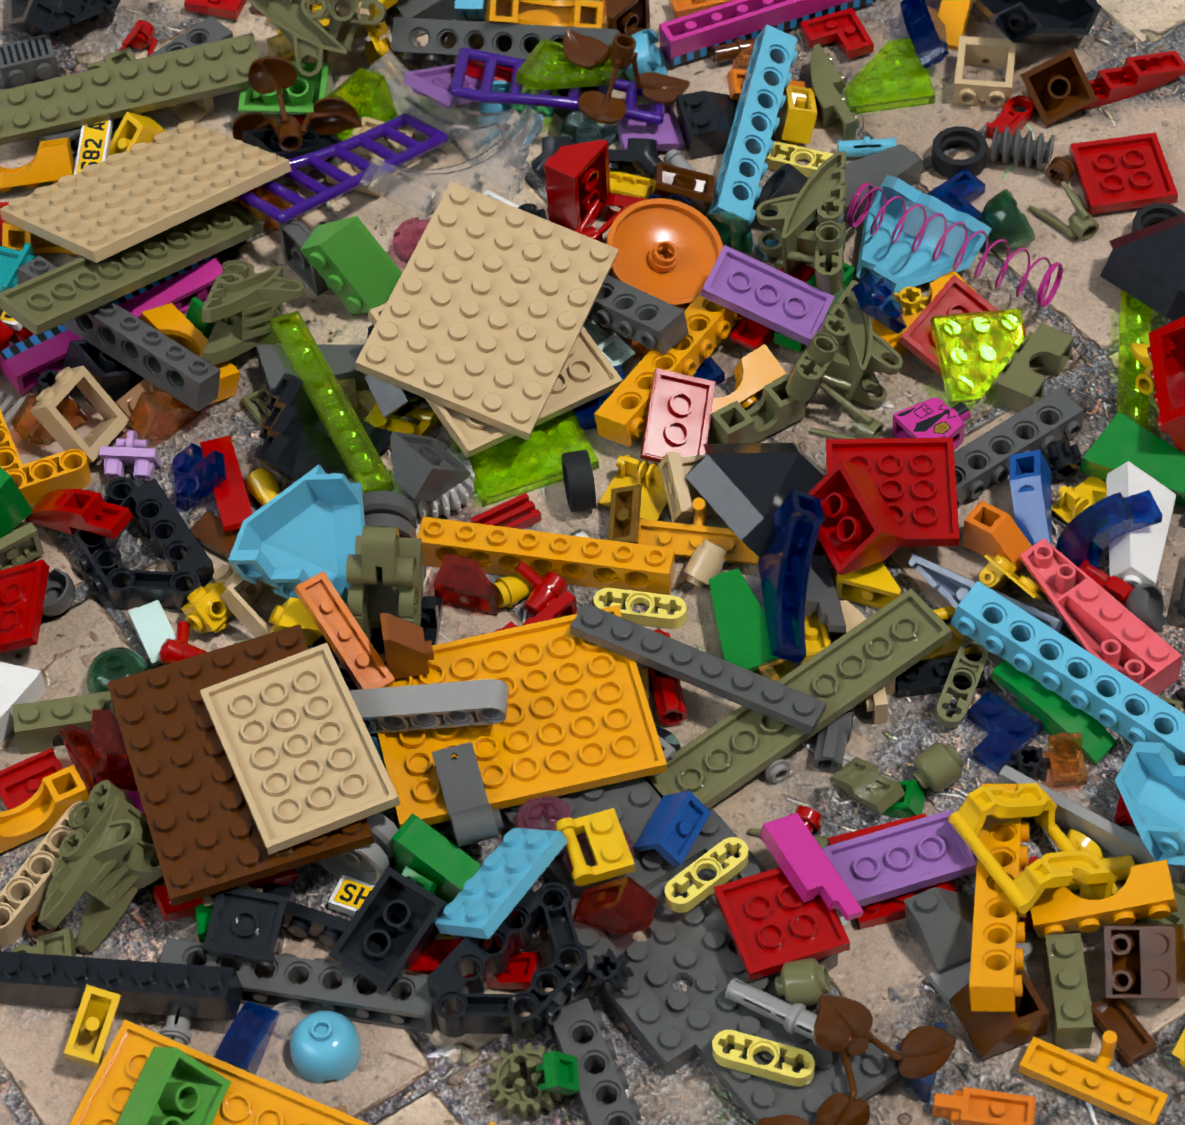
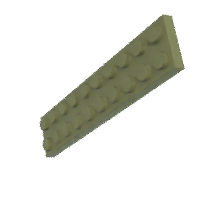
M249 33L1 90L0 145L122 118L126 112L139 114L252 88L248 80V71L251 63L259 58L254 35Z
M229 200L96 263L85 257H80L0 293V309L37 336L263 232L264 223L232 200Z
M910 588L777 681L827 702L826 710L812 735L741 706L676 751L677 755L673 759L668 758L666 760L667 772L655 774L653 777L651 775L645 776L646 781L661 798L665 795L689 790L707 809H710L764 771L772 763L784 757L953 638L952 630Z

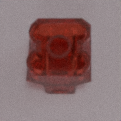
M109 709L92 710L90 731L76 725H68L61 728L60 734L69 757L85 784L89 795L92 789L103 780L110 781L118 788L131 791L138 790L119 723Z

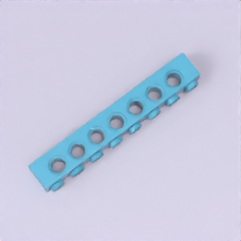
M768 24L754 42L715 185L713 202L707 214V219L712 224L737 235L745 225L750 226L755 217L756 210L752 208L761 194L762 187L759 186V182L764 177L768 168L765 159L770 154L774 145L771 137L777 130L780 122L777 114L782 109L786 100V95H783V91L791 80L792 73L789 72V69L794 64L798 51L795 50L798 38Z
M979 581L975 583L958 604L950 625L955 627L961 634L969 636L984 646L990 653L1006 660L1018 671L1026 673L1041 683L1046 689L1055 692L1069 701L1075 708L1083 710L1098 720L1101 725L1112 729L1126 738L1132 745L1136 741L1164 743L1177 764L1181 765L1185 760V714Z

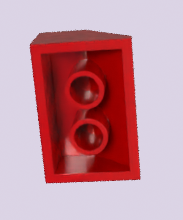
M603 139L561 146L554 155L549 156L544 165L546 177L545 191L547 192V212L550 222L574 231L580 225L596 199L600 201V204L586 228H589L602 214L601 210L605 198L610 195L608 141Z
M840 460L799 502L837 573L840 575L885 561L906 540L866 468Z

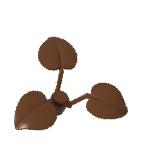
M567 28L562 47L564 56L570 63L581 68L590 69L596 64L604 65L606 61L610 60L611 65L614 67L606 95L598 91H587L582 93L578 99L579 110L589 119H594L602 124H614L624 118L626 114L625 102L619 98L611 97L618 71L626 69L631 63L636 87L641 88L642 95L654 103L672 104L676 102V96L683 95L690 85V81L654 72L639 74L637 64L638 53L634 52L636 40L630 35H616L613 43L608 47L601 41L578 34L570 28Z
M264 57L258 58L251 63L248 71V80L251 87L260 94L276 91L282 120L278 123L271 116L266 119L260 112L244 113L235 119L232 133L234 139L242 141L243 131L273 127L278 136L280 148L293 152L301 148L303 144L302 135L307 134L309 122L315 132L322 135H334L352 128L362 127V120L357 110L349 102L337 97H327L319 99L314 103V112L306 115L301 126L296 118L286 115L281 88L291 87L297 79L295 66L283 58Z
M820 995L818 1013L813 1030L814 1039L823 1050L839 1051L843 1058L850 1093L848 1096L843 1093H834L829 1096L818 1109L814 1125H867L870 1119V1107L865 1100L856 1099L857 1088L849 1056L863 1054L868 1048V1043L871 1042L893 1059L900 1060L898 1070L902 1076L910 1079H920L935 1073L948 1061L956 1044L955 1036L936 1026H921L913 1029L903 1038L900 1044L901 1052H896L874 1037L872 1032L869 1031L872 1027L873 1017L865 1005L845 997Z

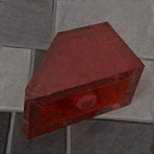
M446 554L433 583L435 597H443L444 605L497 617L499 613L497 592L478 562L465 556Z
M625 877L585 889L573 919L582 924L627 935L649 927L654 918L653 913L658 899L631 877Z

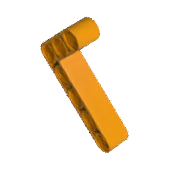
M0 409V467L13 478L30 506L35 505L48 492L65 488L83 489L89 485L92 479L87 456L80 449H69L22 465Z

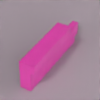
M798 813L763 824L760 838L803 903L813 900L815 896L820 895L829 910L838 908L846 921L862 916L863 909Z

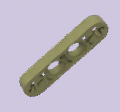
M964 635L935 709L936 720L946 728H955L963 722L990 654L984 646L969 636ZM968 647H975L981 651L982 658L979 661H970L965 657L964 650ZM959 675L966 676L971 682V687L967 690H960L954 686L953 678ZM952 697L959 700L955 713L951 718L946 716L945 709L949 708Z

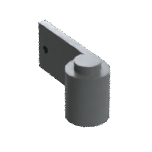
M472 742L432 752L457 846L461 847L498 837V830L503 829L502 818L499 809L492 810L488 802Z

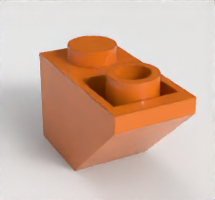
M981 500L964 519L962 546L982 556H985V554L993 557L997 554L1001 557L1004 556L1017 567L1015 573L1024 566L1020 560V554L1028 550L1032 545L1008 513Z

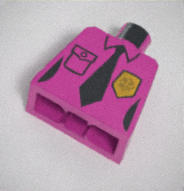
M933 397L893 414L892 435L895 438L953 437L955 450L964 440V421L970 418V411L962 402L949 408L940 398Z

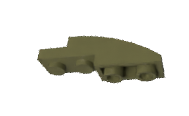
M820 44L814 45L810 64V89H813L815 95L817 119L822 129L834 126L843 141L856 140V129L859 128V121L855 112H851L847 107V102L843 95V88L846 86L842 72H838L834 67L831 55L829 53L826 54Z

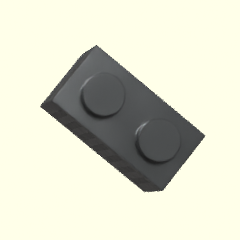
M49 34L0 45V72L5 89L60 76Z

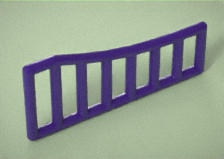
M462 47L458 51L450 93L453 97L480 103L543 106L580 111L578 99L581 83L598 86L597 91L606 95L611 77ZM468 60L485 63L480 90L463 87ZM496 66L513 69L509 93L492 92ZM525 72L542 75L539 94L521 93ZM553 77L570 81L568 97L550 96ZM616 79L613 90L626 92V114L624 119L654 125H661L663 123L664 104L653 103V112L636 109L637 95H642V89L637 88L635 82Z
M404 113L332 146L288 159L292 171L284 174V176L316 193V195L305 199L271 180L260 185V187L293 205L292 207L282 211L249 191L236 198L275 221L285 224L447 143L449 137L445 132L408 113ZM406 125L429 137V139L420 143L397 129ZM384 136L407 148V150L398 154L374 140ZM362 147L385 161L375 165L351 152V150ZM338 157L362 172L351 176L324 160ZM311 166L339 183L329 188L297 169Z

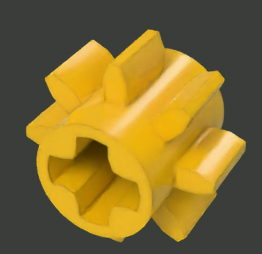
M905 287L900 293L894 292L891 314L908 316L919 313L929 304V297H922L920 288Z

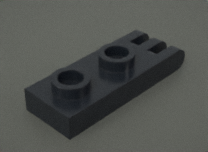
M978 654L965 655L970 661L980 660V655ZM956 656L920 660L896 677L895 688L897 697L942 693ZM984 671L981 674L976 689L986 685V680L983 676ZM959 675L953 678V684L956 688L967 690L971 687V682L966 676Z

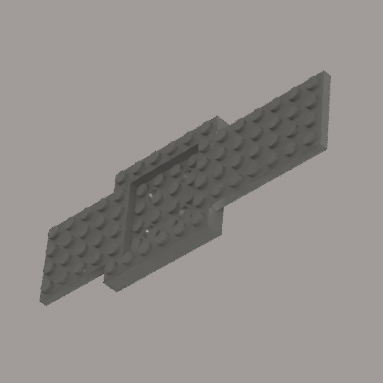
M643 777L499 809L500 815L512 829L525 828L556 831L555 823L560 819L567 817L576 819L611 808L615 809L635 863L634 872L585 886H577L572 877L574 869L565 846L546 870L556 882L565 885L570 891L572 920L578 941L587 951L589 969L593 968L595 962L593 956L607 954L608 949L612 950L616 958L623 953L628 958L629 963L627 967H630L634 972L633 977H628L626 984L628 990L621 989L616 991L613 997H610L605 987L598 993L666 1076H669L700 1055L756 1124L763 1117L786 1114L798 1116L810 1125H814L818 1109L829 1096L834 1093L849 1095L850 1088L843 1058L839 1051H826L814 1046L812 1040L798 1033L793 1035L787 1033L784 1026L777 1021L725 998L729 983L736 977L755 988L787 1002L785 997L779 998L776 990L775 978L781 976V971L751 981L749 980L739 954H734L730 950L734 942L717 904L714 892L706 898L707 902L705 904L695 906L690 911L684 913L670 910L665 903V886L668 881L722 840L729 837L738 838L713 808L709 810L711 814L682 865L672 867L655 849L638 852L634 848L662 799ZM585 833L576 835L586 864L591 867L596 866ZM748 849L747 866L726 883L767 870ZM727 852V858H729L730 856L739 858V852H737L736 854H731L730 852ZM702 869L697 874L698 878L703 881H710L717 875L711 869ZM676 891L674 892L675 898L677 896H682L683 898H686L687 891L683 894H680ZM638 931H646L651 935L644 942L636 941L632 936ZM838 954L818 959L817 961L820 965L825 964L827 971H830L838 965ZM588 976V980L592 984L595 979ZM678 980H687L692 984V987L686 991H679L673 985ZM818 1004L806 1006V1010L817 1015ZM723 1030H734L806 1050L813 1056L815 1061L814 1078L809 1084L796 1087L723 1067L713 1058V1039L717 1033ZM871 1042L868 1043V1048L863 1054L849 1056L857 1088L856 1099L866 1100L898 1079L899 1071L880 1049ZM728 1043L727 1047L723 1048V1052L729 1054L730 1050L734 1049V1044ZM745 1047V1054H743V1059H747L748 1047ZM760 1051L754 1055L753 1059L757 1064L767 1065L773 1061L774 1057L769 1052ZM780 1057V1065L778 1069H782V1062L784 1063V1057ZM797 1063L796 1067H793V1072L799 1073L801 1068H804V1064Z

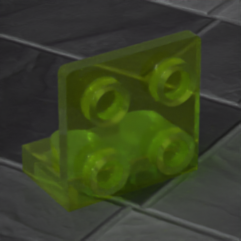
M359 68L327 96L341 98L349 102L357 110L361 119L365 116L387 122L398 116L385 76ZM355 128L335 135L342 141L347 140Z

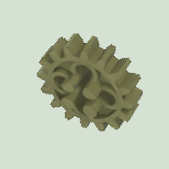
M527 1042L525 1050H520L514 1044L512 1045L513 1053L509 1055L502 1050L500 1052L501 1062H491L492 1073L487 1074L490 1098H496L495 1103L498 1110L507 1106L508 1117H512L517 1111L521 1113L522 1120H526L529 1112H533L537 1119L541 1118L540 1109L545 1108L552 1112L554 1110L552 1100H562L561 1093H549L538 1089L539 1084L545 1083V1078H542L543 1073L538 1072L536 1067L543 1063V1054L546 1053V1048L542 1045L537 1051L532 1050L531 1042ZM519 1064L526 1065L527 1079L532 1084L534 1098L532 1099L527 1098L525 1080L521 1078ZM508 1084H511L512 1088L506 1089L504 1087Z

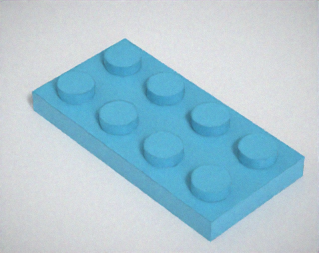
M513 828L507 832L495 851L486 857L480 869L472 878L466 881L461 892L444 908L442 915L434 923L441 934L489 939L568 841L562 831Z

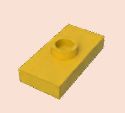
M609 170L610 195L619 194L649 199L653 179Z

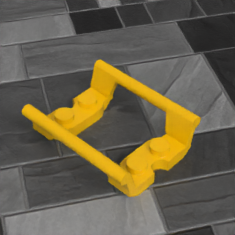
M1037 783L1017 784L1014 791L1007 790L1001 785L981 786L967 795L965 802L957 812L952 813L948 817V821L1019 913H1027L1045 888L1067 887L1071 880L1079 885H1088L1099 899L1114 895L1112 888L1116 877L1095 854L1078 851L1055 823L1057 805ZM987 815H991L996 819L1033 817L1061 852L1044 854L1042 858L1037 859L1029 866H1025L1023 872L1012 880L978 835Z

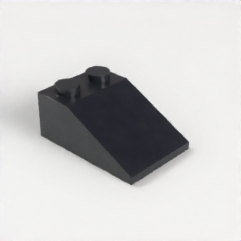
M705 90L676 96L677 121L691 160L724 154L739 100L730 99V95Z
M310 122L307 127V134L302 135L303 144L301 148L293 152L280 148L278 136L273 127L243 131L242 137L244 143L259 147L270 153H275L285 159L309 154L342 142L335 134L322 135L315 132L311 128ZM306 166L297 170L307 175L315 169L311 166ZM284 175L273 179V181L280 185L295 183Z
M85 340L70 341L61 368L63 370L66 367L84 366L114 402L144 379ZM75 385V387L77 388V390H78V391L84 396V398L91 404V402L85 397V395H84V394L79 390V388Z
M387 866L329 955L388 992L438 934L439 930L434 923L442 915L447 903Z

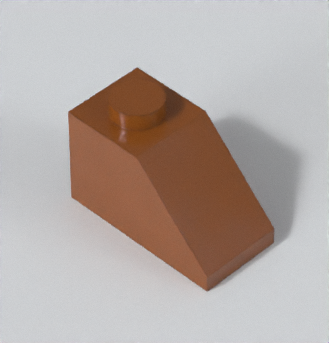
M380 613L387 666L394 679L429 674L428 660H434L432 641H425L423 627L389 613Z

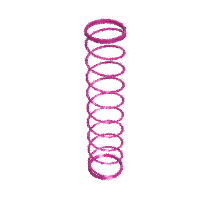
M868 182L862 184L853 195L846 217L847 224L850 227L854 228L860 225L865 219L873 201L874 190H879L883 194V206L872 223L870 230L872 236L880 228L885 207L892 200L899 198L903 202L904 212L891 237L892 245L897 242L901 235L906 215L912 209L920 207L924 212V223L913 241L912 253L918 250L928 222L935 216H941L944 219V234L934 249L932 255L933 262L939 258L942 252L946 234L954 226L961 224L965 229V241L954 260V271L959 268L967 243L976 234L982 233L986 238L985 253L976 266L973 276L975 280L983 270L988 252L998 242H1003L1007 247L1006 262L997 275L995 288L1001 285L1008 262L1019 251L1027 253L1028 264L1027 271L1017 287L1016 297H1019L1024 290L1030 270L1043 259L1048 261L1049 268L1038 288L1036 296L1037 306L1041 308L1046 307L1052 301L1059 288L1063 275V265L1059 262L1051 265L1049 258L1042 257L1030 266V255L1026 248L1016 250L1009 257V246L1006 240H997L989 247L985 231H977L968 238V230L965 223L961 221L956 222L947 229V221L944 214L937 213L927 219L926 211L921 204L914 205L906 211L903 197L895 196L886 202L883 189L880 187L873 188V185ZM868 186L869 191L861 198V200L859 201L854 210L855 204L859 196L861 195L862 191ZM868 196L862 213L860 214L859 218L853 223L854 216L859 206L861 205L863 200ZM880 214H881L879 223H878V225H877L875 231L873 232V229H874V226H875V224H876V222H877V219H878V217H879ZM901 224V227H900V229H899V232H898V234H897V236H896V238H895V240H894L896 231H897L899 225ZM920 233H921V237H920V239H919V242H918L916 248L914 249L915 244H916V241H917V239H918V237H919V235H920ZM1058 266L1055 282L1050 293L1045 299L1051 280V274Z

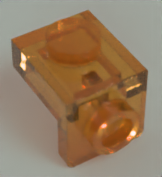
M1061 732L1048 737L1046 757L1050 758L1049 771L1053 788L1087 785L1088 774L1081 750L1083 738L1080 732Z

